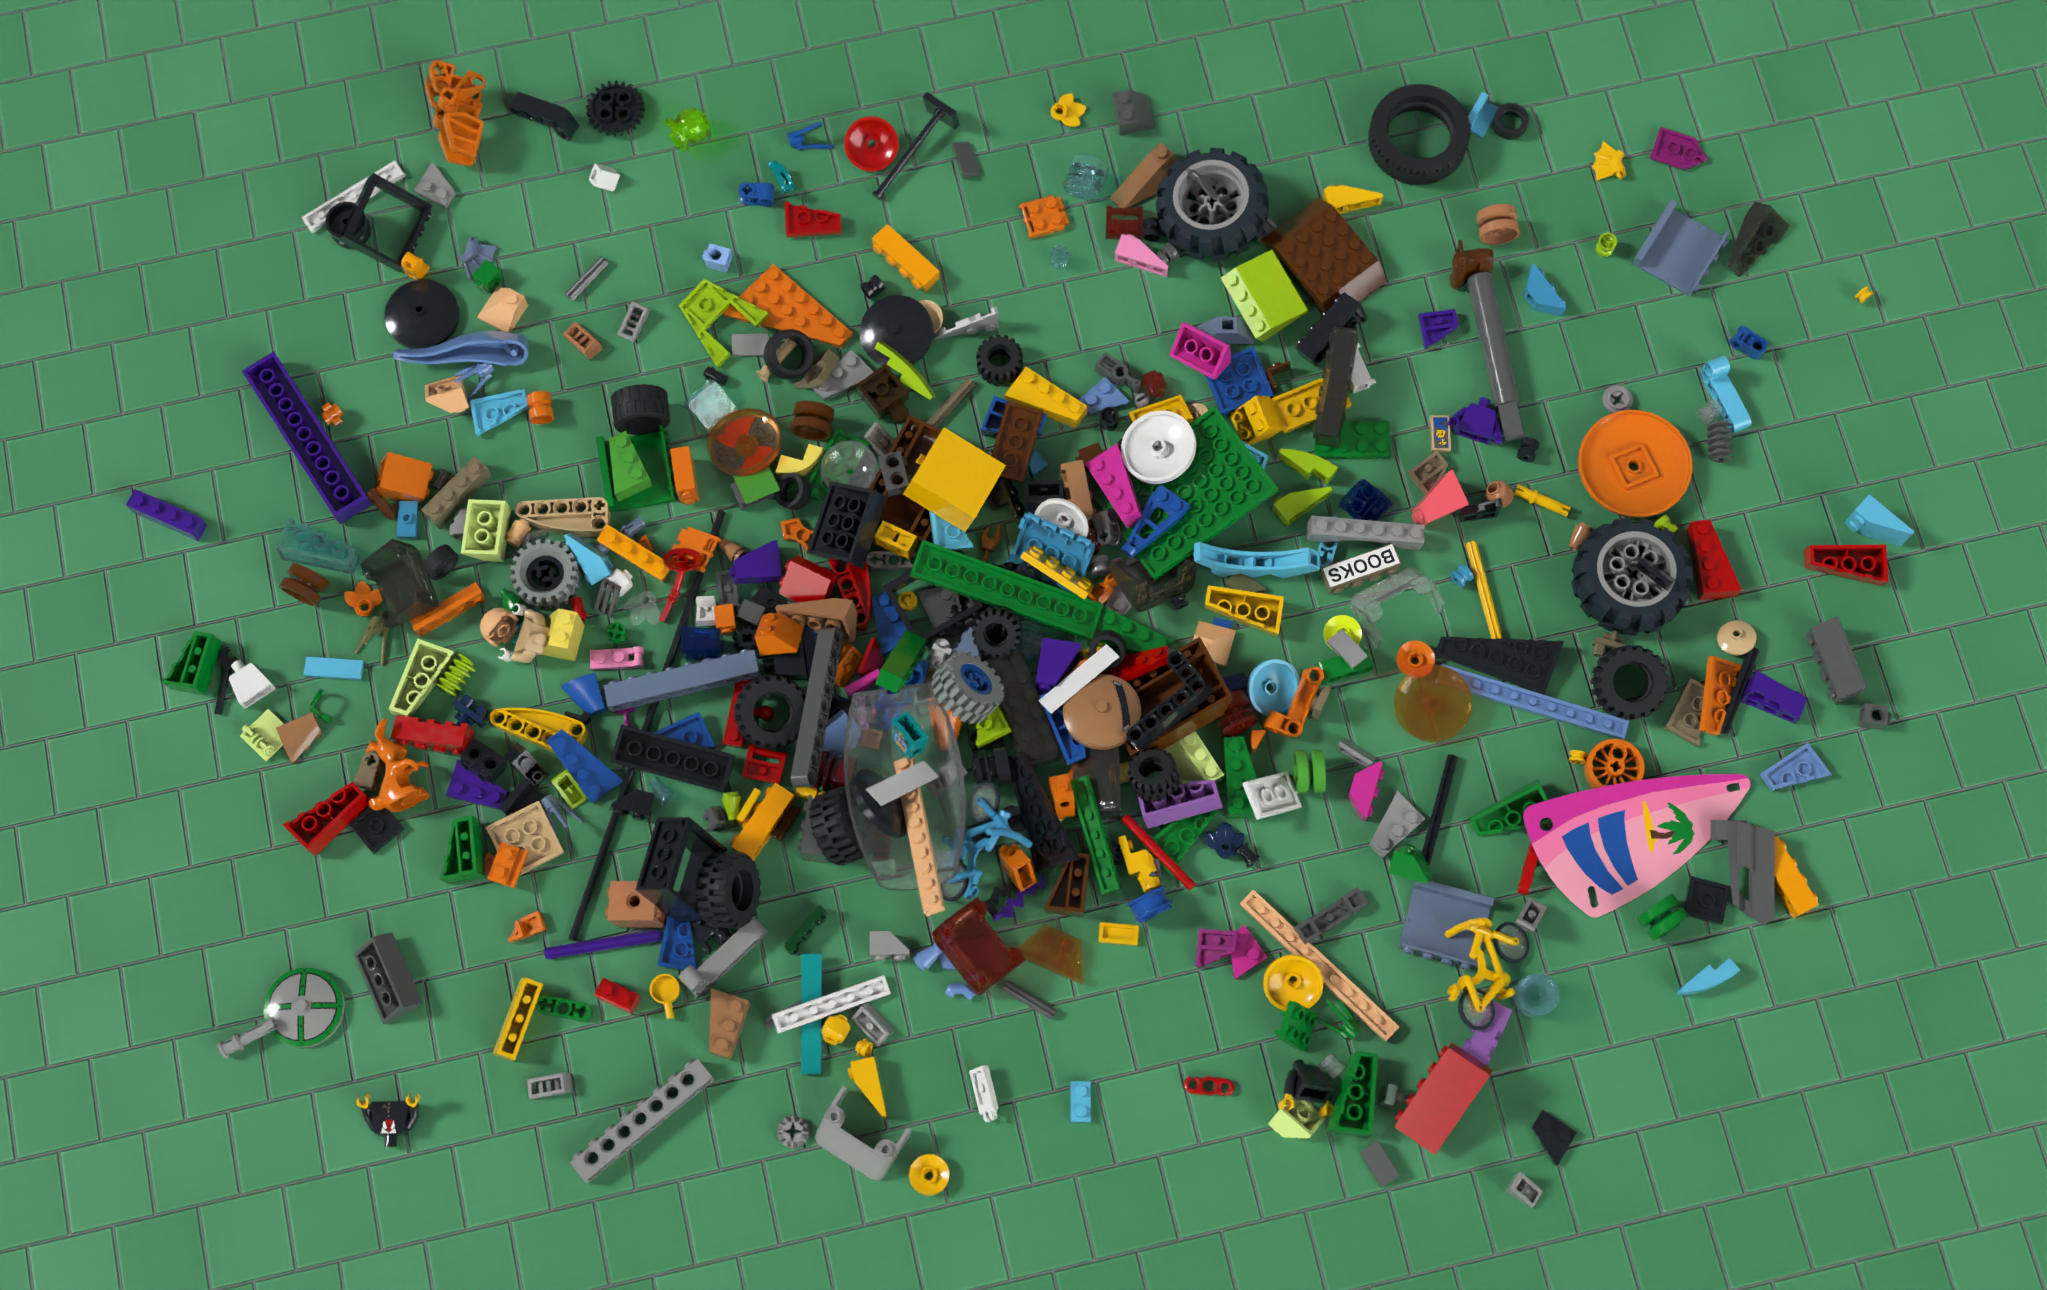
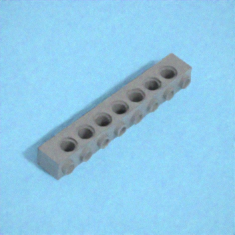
M693 1059L685 1064V1069L679 1074L676 1072L668 1079L669 1082L665 1086H658L652 1092L653 1095L649 1099L644 1098L641 1100L633 1112L628 1111L625 1113L616 1126L614 1124L609 1126L604 1131L605 1135L600 1139L598 1137L593 1139L588 1144L589 1148L584 1152L582 1150L577 1152L572 1157L573 1161L570 1164L587 1184L715 1080L699 1059L695 1061ZM687 1076H694L693 1084L685 1085V1078ZM674 1088L678 1089L677 1097L669 1098V1091ZM658 1101L662 1102L661 1110L653 1111V1104ZM646 1115V1122L641 1125L637 1124L638 1116ZM629 1127L630 1135L623 1138L621 1136L622 1129ZM613 1140L614 1148L606 1151V1142ZM594 1153L598 1154V1161L590 1164L589 1157Z

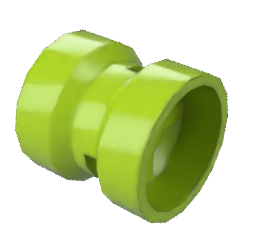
M1612 233L1602 234L1595 247L1597 254L1602 257L1610 256L1617 245V238Z
M1667 514L1659 518L1654 524V527L1663 531L1666 527L1673 534L1679 529L1670 522Z

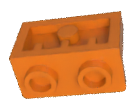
M844 641L842 642L835 683L841 688L845 687L860 667L864 657L853 645Z

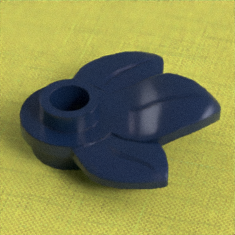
M1224 822L1219 825L1216 833L1206 832L1205 840L1208 847L1216 850L1219 857L1229 859L1234 855L1235 850L1243 845L1244 834H1234L1232 826Z

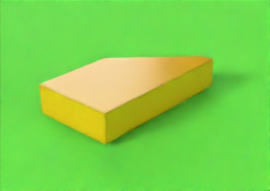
M753 789L736 819L741 825H743L747 818L751 817L756 801L761 794L760 790Z

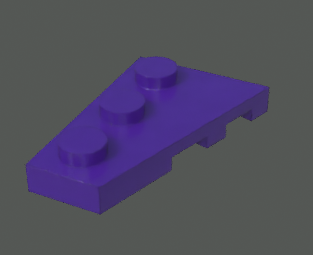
M457 759L446 796L500 810L499 807L506 800L509 792L496 783L491 785L486 781L480 780L476 774L465 770L460 765V760Z

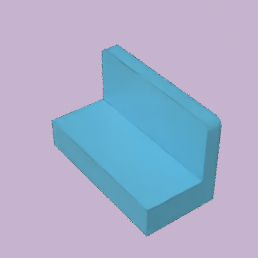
M1481 92L1468 116L1470 132L1481 138L1484 137L1498 109L1497 106L1486 102L1488 94Z

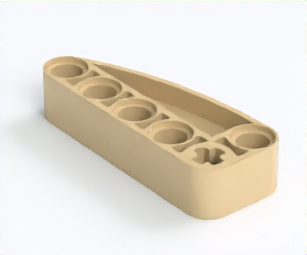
M602 497L522 501L515 507V512L519 519L529 522V525L534 528L559 535L574 533L578 537H599L607 524L611 526V512L607 501ZM580 507H586L583 512H578ZM561 508H567L564 513H559ZM542 509H548L545 514H540ZM529 510L528 514L521 515L522 511ZM599 524H605V526L602 529H597V526Z

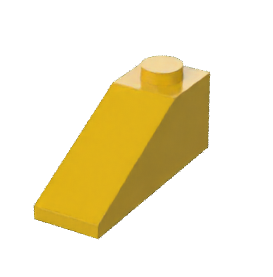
M1331 185L1324 189L1322 198L1323 201L1333 205L1338 213L1341 214L1381 205L1383 195L1382 193L1345 185Z
M874 1056L850 1062L851 1067L848 1068L850 1080L854 1079L857 1087L882 1118H887Z

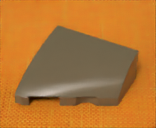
M830 349L824 351L814 359L812 367L804 377L795 381L793 385L796 388H811L825 383L839 358Z

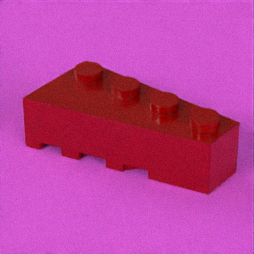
M1711 520L1691 521L1687 527V535L1698 599L1710 600L1737 597L1742 589Z
M1886 544L1809 545L1803 549L1805 569L1878 586H1883L1889 582Z
M396 715L391 734L394 742L405 747L408 744L414 745V748L419 750L431 748L437 753L448 751L452 752V755L459 757L474 741L475 732L467 723H461L459 726L454 724V722L445 721L444 725L433 719H427L426 722H422L423 720L420 718Z
M351 782L331 794L330 798L323 802H318L309 811L297 815V818L291 822L287 821L282 825L311 854L316 856L369 805V797L356 784Z

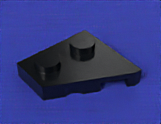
M1501 498L1463 507L1458 515L1459 522L1496 518L1502 507Z
M1544 1110L1540 1112L1531 1126V1129L1539 1138L1542 1147L1552 1159V1163L1557 1166L1577 1132Z

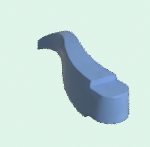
M480 331L461 335L428 348L396 349L393 353V358L418 364L484 362L502 366H518L524 363L528 357L529 342L522 334L505 331Z

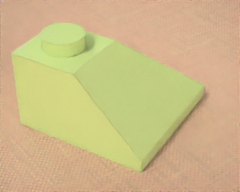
M1291 1096L1294 1101V1107L1289 1111H1286L1287 1105L1283 1109H1279L1268 1125L1283 1137L1310 1138L1327 1117H1321L1319 1110L1309 1101L1297 1100Z

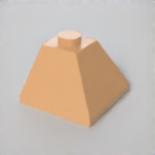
M497 287L477 318L501 331L510 333L528 307L525 296L510 288Z
M461 375L426 384V402L449 413H461L466 408H469L463 380L455 383V380Z
M1199 621L1193 640L1201 637L1215 665L1226 667L1236 630Z

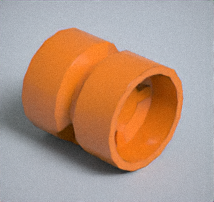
M535 391L527 395V404L530 408L529 418L532 424H547L554 420L553 408L550 407L552 403L551 394L548 391Z

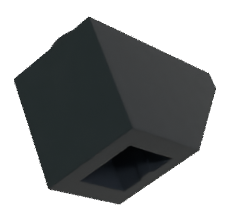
M519 743L514 745L504 755L535 788L550 775Z
M635 789L613 802L609 810L613 811L615 815L625 816L627 814L633 816L632 818L635 820L644 821V819H648L650 816L655 794Z

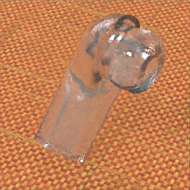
M542 528L530 532L522 544L523 549H528L527 543L531 542L533 546L535 540L547 537L545 529Z

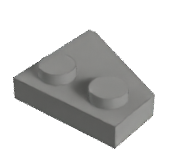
M431 162L414 192L416 195L447 209L455 196V191L435 164Z

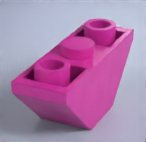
M1377 762L1356 773L1353 777L1348 798L1361 821H1366L1367 816L1371 817L1374 806L1371 805L1373 798H1377L1379 787H1376L1377 781H1381L1384 774V769H1381L1382 762Z

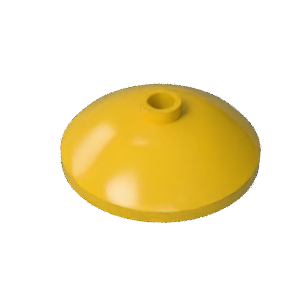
M1297 954L1284 955L1274 960L1268 966L1263 979L1264 992L1268 1000L1275 1007L1286 1011L1289 1001H1295L1309 1009L1319 1000L1322 994L1323 976L1319 967L1309 958ZM1295 976L1297 979L1291 981L1289 978Z

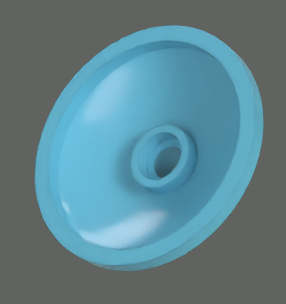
M1270 659L1260 663L1252 671L1247 684L1248 698L1253 708L1267 716L1270 708L1272 711L1283 715L1287 714L1300 682L1296 669L1288 662L1279 659Z

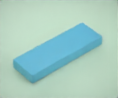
M306 656L303 675L305 677L362 681L365 662L363 660Z

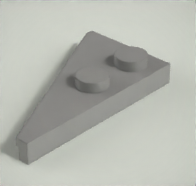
M997 307L991 308L992 313L987 315L978 313L972 317L955 322L956 327L940 328L934 333L935 340L962 334L973 335L978 331H993L999 328Z

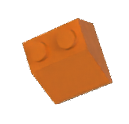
M782 613L762 615L755 634L760 656L797 652L805 630L804 627Z

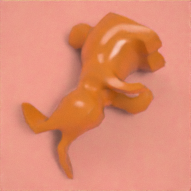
M384 718L379 722L374 735L378 742L371 740L366 749V753L376 751L379 758L386 765L379 796H372L368 799L369 807L376 811L386 808L392 812H402L430 797V794L423 787L418 788L416 784L411 783L409 778L412 772L418 771L420 767H428L429 763L424 761L415 762L408 758L404 759L407 754L406 747L387 739L384 735L387 718Z

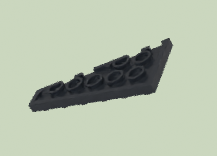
M1441 637L1434 655L1545 695L1564 641Z
M1025 752L1009 755L1008 761L1012 783L1021 811L1026 837L1033 843L1032 847H1030V852L1035 870L1080 860Z

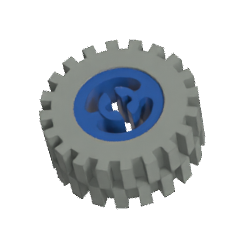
M964 651L953 653L935 672L931 683L932 687H935L933 690L934 695L939 696L938 702L944 703L945 706L943 708L946 711H952V716L955 718L959 716L960 721L963 722L968 719L970 724L974 722L980 723L1003 701L1005 692L1002 690L1004 686L999 683L1001 678L995 676L994 673L996 671L994 668L990 669L987 666L988 662L985 660L982 662L979 656L975 655L972 657V653L967 652L965 654Z

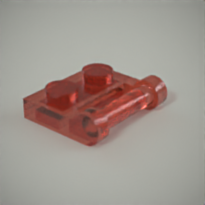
M1106 206V239H1120L1122 234L1133 235L1137 239H1142L1143 206H1137V208H1112V206ZM1112 215L1137 216V219H1112Z

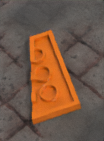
M1714 655L1708 656L1700 732L1713 736L1720 734L1726 716L1725 708L1727 704H1730L1732 698L1730 693L1732 687L1736 686L1738 680L1736 675L1741 670V664Z

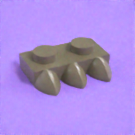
M1331 685L1325 687L1319 696L1315 695L1309 710L1312 712L1311 719L1318 721L1329 695Z

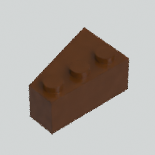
M1077 853L1080 860L1065 863L1050 898L1044 907V913L1084 917L1090 854Z

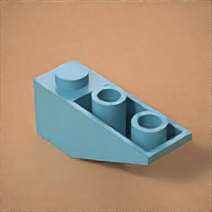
M574 533L564 535L567 547L573 551L575 561L582 567L585 572L584 577L591 585L601 583L604 578L611 575L615 570L607 555Z

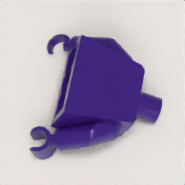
M1484 397L1479 399L1478 405L1470 403L1468 407L1460 409L1453 417L1449 418L1446 427L1449 425L1454 427L1455 435L1486 445L1490 444L1492 436L1494 443L1502 444L1504 442L1499 418L1495 416L1496 411L1489 409L1491 401Z

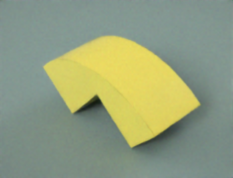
M808 444L803 461L781 455L776 469L777 478L780 479L786 473H796L801 476L809 474L816 468L824 452L823 448Z

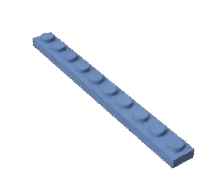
M1444 664L1441 665L1436 684L1616 739H1625L1629 724L1628 720Z

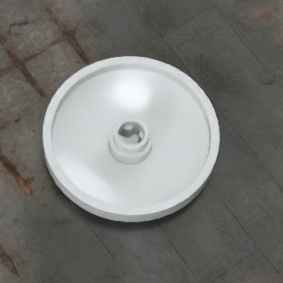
M1170 411L1150 412L1135 420L1125 432L1121 444V456L1128 471L1138 480L1150 484L1166 483L1182 475L1191 465L1196 453V437L1193 429L1182 416Z

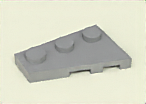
M851 350L837 362L825 383L811 387V389L825 401L853 386L856 387V384L874 371Z

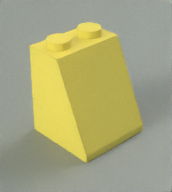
M558 608L547 617L545 625L549 627V633L541 655L575 661L585 625L577 612Z

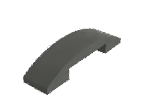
M1357 887L1341 897L1340 900L1313 917L1306 919L1293 929L1305 945L1368 905L1369 902Z

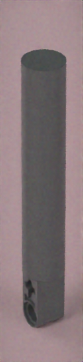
M1488 272L1477 273L1467 278V284L1495 409L1499 410L1506 442L1525 437L1518 408L1520 398L1492 274Z

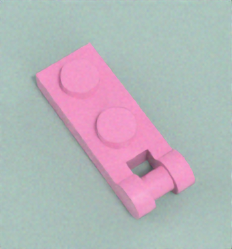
M637 646L633 648L590 650V669L595 671L644 667V660H642L644 648ZM634 655V660L629 661V656Z

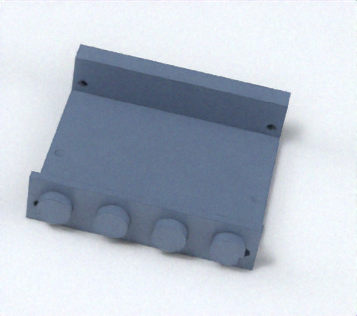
M1671 200L1635 256L1632 265L1690 297L1693 291L1698 292L1702 285V282H1700L1701 278L1708 276L1712 269L1709 267L1711 262L1716 263L1720 256L1717 253L1719 249L1724 250L1727 245L1729 231L1721 236L1674 210L1677 202Z
M1415 881L1398 949H1401L1403 953L1408 955H1414V953L1422 955V958L1426 960H1441V963L1444 965H1459L1461 969L1466 971L1476 970L1478 967L1477 960L1471 959L1469 956L1475 933L1466 929L1447 938L1445 937V932L1455 925L1470 919H1488L1495 898L1430 881L1428 884Z

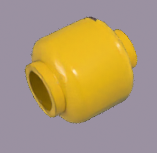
M841 1014L830 1015L821 1029L823 1039L832 1045L843 1043L850 1031L848 1019Z

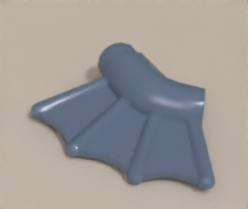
M476 236L468 238L466 251L459 256L470 280L473 278L472 274L486 259L491 263L494 262V253L498 249L494 245L479 244Z

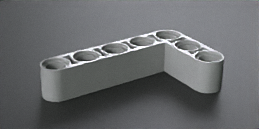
M752 917V920L731 936L697 970L690 965L682 971L679 979L696 998H700L766 936L768 930L756 917Z

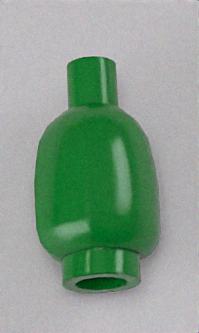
M506 589L500 591V595L503 597V607L511 612H517L519 608L514 604L523 605L518 596L509 594ZM516 615L518 619H521V618L524 617V616Z

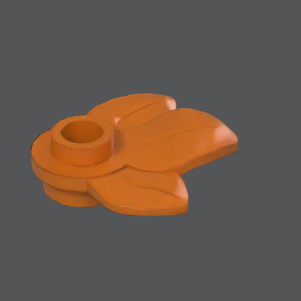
M363 580L358 583L354 592L345 591L346 603L353 607L356 614L361 617L370 616L374 611V607L380 605L383 600V589L379 588L371 591L370 587ZM361 606H366L368 609L363 611Z

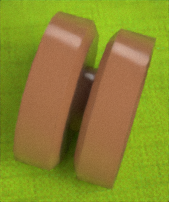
M1496 204L1485 207L1476 214L1481 243L1486 245L1504 244L1515 240L1520 235L1515 206Z

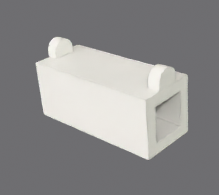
M1346 342L1337 348L1336 357L1354 394L1370 388L1376 381L1374 378L1371 379L1358 350L1360 344L1355 342L1349 344V342Z

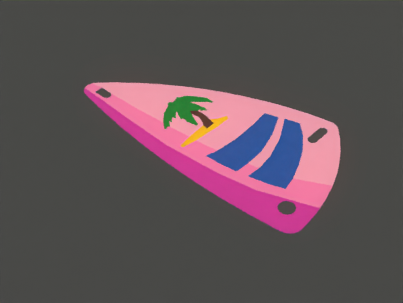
M1706 774L1625 782L1584 790L1531 805L1525 809L1523 818L1535 853L1552 881L1572 903L1588 916L1595 918L1609 913L1649 891L1692 858L1710 840V820H1727L1749 790L1750 780L1743 774ZM1739 782L1740 790L1727 791L1728 784ZM1550 818L1553 822L1552 829L1543 831L1540 828L1541 819ZM1590 886H1593L1596 891L1598 901L1596 908H1593L1590 904L1588 888Z

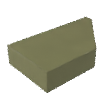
M1241 573L1232 575L1226 583V586L1230 589L1262 593L1266 589L1255 580Z

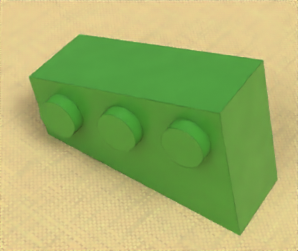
M624 431L609 438L614 491L619 502L651 487L652 483L627 432Z

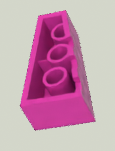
M1116 443L1087 462L1086 466L1122 522L1129 529L1136 525L1139 517L1142 516V511L1129 471L1123 462L1121 449Z

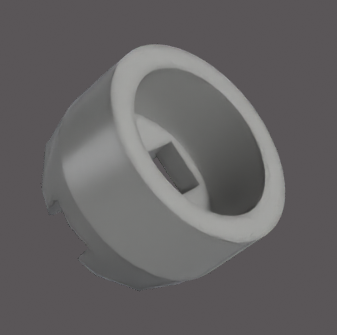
M1146 393L1136 395L1135 405L1137 408L1149 405L1150 399Z

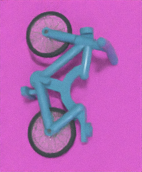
M991 782L980 783L974 788L969 798L968 809L970 816L977 822L983 823L990 819L993 821L972 829L961 828L955 834L956 839L945 836L942 840L944 844L954 847L951 862L947 863L939 874L942 896L946 901H956L963 894V898L968 900L978 895L979 888L977 884L983 873L976 867V857L983 848L987 852L992 851L1000 836L1017 840L1027 848L1033 845L1031 840L1009 827L1007 821L1010 819L1011 813L1004 810L998 811L1000 792L997 786ZM984 832L991 836L989 839L984 838L976 844L972 839L973 836ZM967 850H968L970 854H969V857H968V863H967V867H966V865L964 864V862H965V857H966V853H967Z

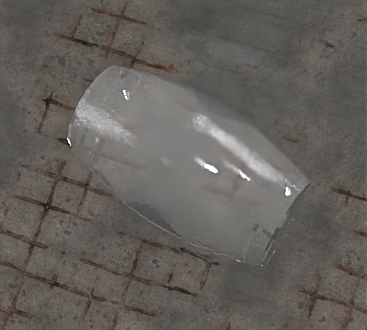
M931 682L908 685L904 688L900 687L897 694H888L887 689L853 693L849 708L844 746V779L849 813L858 844L877 884L887 890H919L909 837L907 834L903 838H893L874 826L864 815L853 796L851 779L862 769L872 770L885 779L896 774L894 762L904 757L892 741L891 719L907 711L929 736L924 751L913 757L915 764L925 761L939 776L920 786L940 884L949 882L957 875L962 854L966 822L963 766L949 716L943 708V703L938 702L939 696L934 695L933 690L935 688L932 687Z

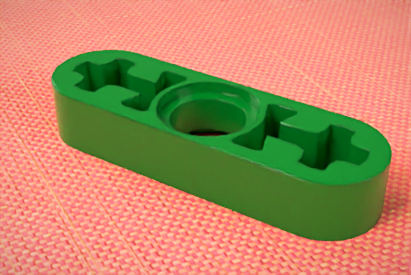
M548 995L539 996L535 1005L536 1010L541 1014L580 1022L590 1020L593 1015L592 1008L586 1003ZM547 1000L548 1004L554 1005V1012H552L553 1008L545 1007L542 1010L540 1002L544 1003ZM562 1003L569 1005V1011L565 1014H561L558 1011ZM573 1005H576V1010H582L585 1007L588 1014H584L581 1017L579 1013L573 1012Z

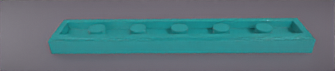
M801 954V1004L821 997L822 954ZM821 1019L801 1026V1075L821 1074Z

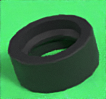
M1516 103L1503 104L1497 109L1493 118L1495 133L1507 140L1521 137L1529 123L1527 111ZM1507 113L1517 115L1521 120V126L1517 129L1505 128L1500 122L1501 116Z
M786 473L777 481L780 491L775 492L774 495L779 505L791 510H799L809 502L812 488L806 477L796 473ZM794 481H798L799 493L793 501L789 502L787 499L788 487Z
M448 544L441 545L428 555L422 565V570L432 580H439L455 567L459 555Z
M1104 630L1097 633L1090 644L1089 656L1091 657L1097 652V645L1100 641L1111 640L1119 647V658L1106 669L1119 666L1123 662L1127 651L1124 638L1112 630Z

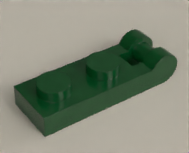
M821 905L786 941L785 949L789 954H796L798 945L803 940H808L813 934L812 930L817 925H822L826 920L827 912Z

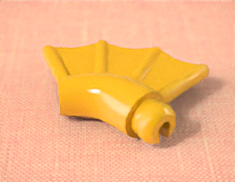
M1603 141L1600 150L1594 153L1596 161L1592 168L1596 172V181L1611 175L1617 176L1618 179L1624 178L1626 171L1622 159L1625 153L1621 150L1616 151Z

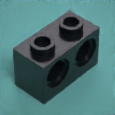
M474 739L461 753L460 765L465 770L476 774L480 780L486 781L491 785L506 770L507 759L477 739Z

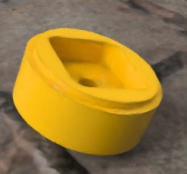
M906 591L900 594L898 603L902 610L912 611L917 606V597L913 592Z

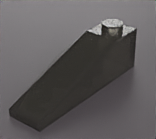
M1754 201L1744 217L1727 267L1736 276L1740 277L1755 263L1756 258L1764 255L1768 247L1776 244L1781 239L1789 224L1770 205Z

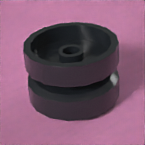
M341 202L334 205L328 211L325 220L327 230L338 246L345 249H354L339 241L340 235L355 206L353 202ZM363 211L352 237L365 244L371 235V225Z

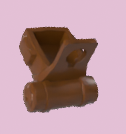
M1459 240L1457 253L1454 254L1452 260V272L1449 279L1450 286L1453 289H1460L1471 275L1481 272L1492 273L1494 262L1493 249L1477 248L1464 251L1462 240Z

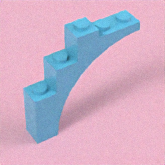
M1202 542L1194 543V562L1210 568L1211 573L1220 577L1241 573L1251 578L1272 574L1283 579L1320 570L1319 552L1309 547L1288 551L1249 552L1219 548Z

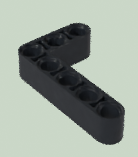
M1180 651L1171 652L1167 657V662L1185 685L1127 730L1126 737L1136 749L1146 748L1210 697V687Z

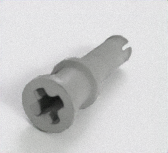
M271 1017L244 1033H235L232 1038L224 1042H218V1049L224 1058H228L231 1053L245 1049L246 1045L278 1029V1023Z

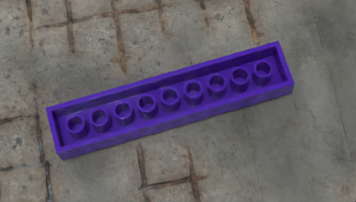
M275 352L270 353L242 370L338 523L342 524L373 505Z

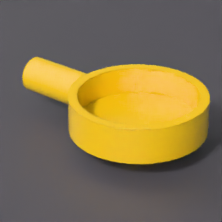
M660 974L652 980L650 994L657 1003L664 1005L666 1018L672 1019L674 1018L672 1003L680 994V984L672 975Z

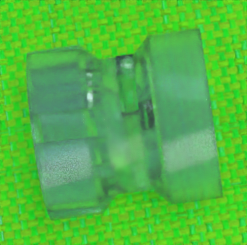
M1058 245L1051 250V265L1055 269L1062 270L1068 266L1069 252L1066 247Z

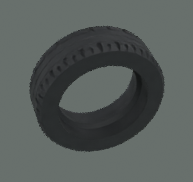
M1428 84L1402 86L1386 95L1374 110L1368 133L1369 150L1378 167L1397 181L1411 185L1436 183L1447 178L1461 164L1470 139V122L1464 107L1447 91ZM1409 111L1430 113L1446 125L1450 133L1448 147L1441 154L1430 158H1414L1405 155L1391 143L1388 137V128L1392 119Z

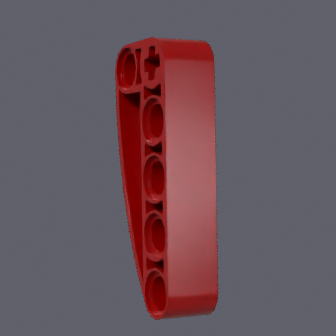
M828 560L832 572L838 574L836 583L842 599L857 600L859 602L855 606L857 618L863 617L865 621L857 623L856 630H866L870 623L872 601L867 563L865 562L864 568L861 569ZM840 566L846 568L843 572L836 571ZM846 583L852 584V587L849 589H844L843 585Z

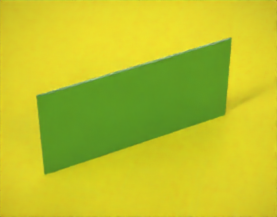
M756 449L744 453L742 455L750 456L756 451ZM769 465L752 474L733 475L745 504L780 491Z

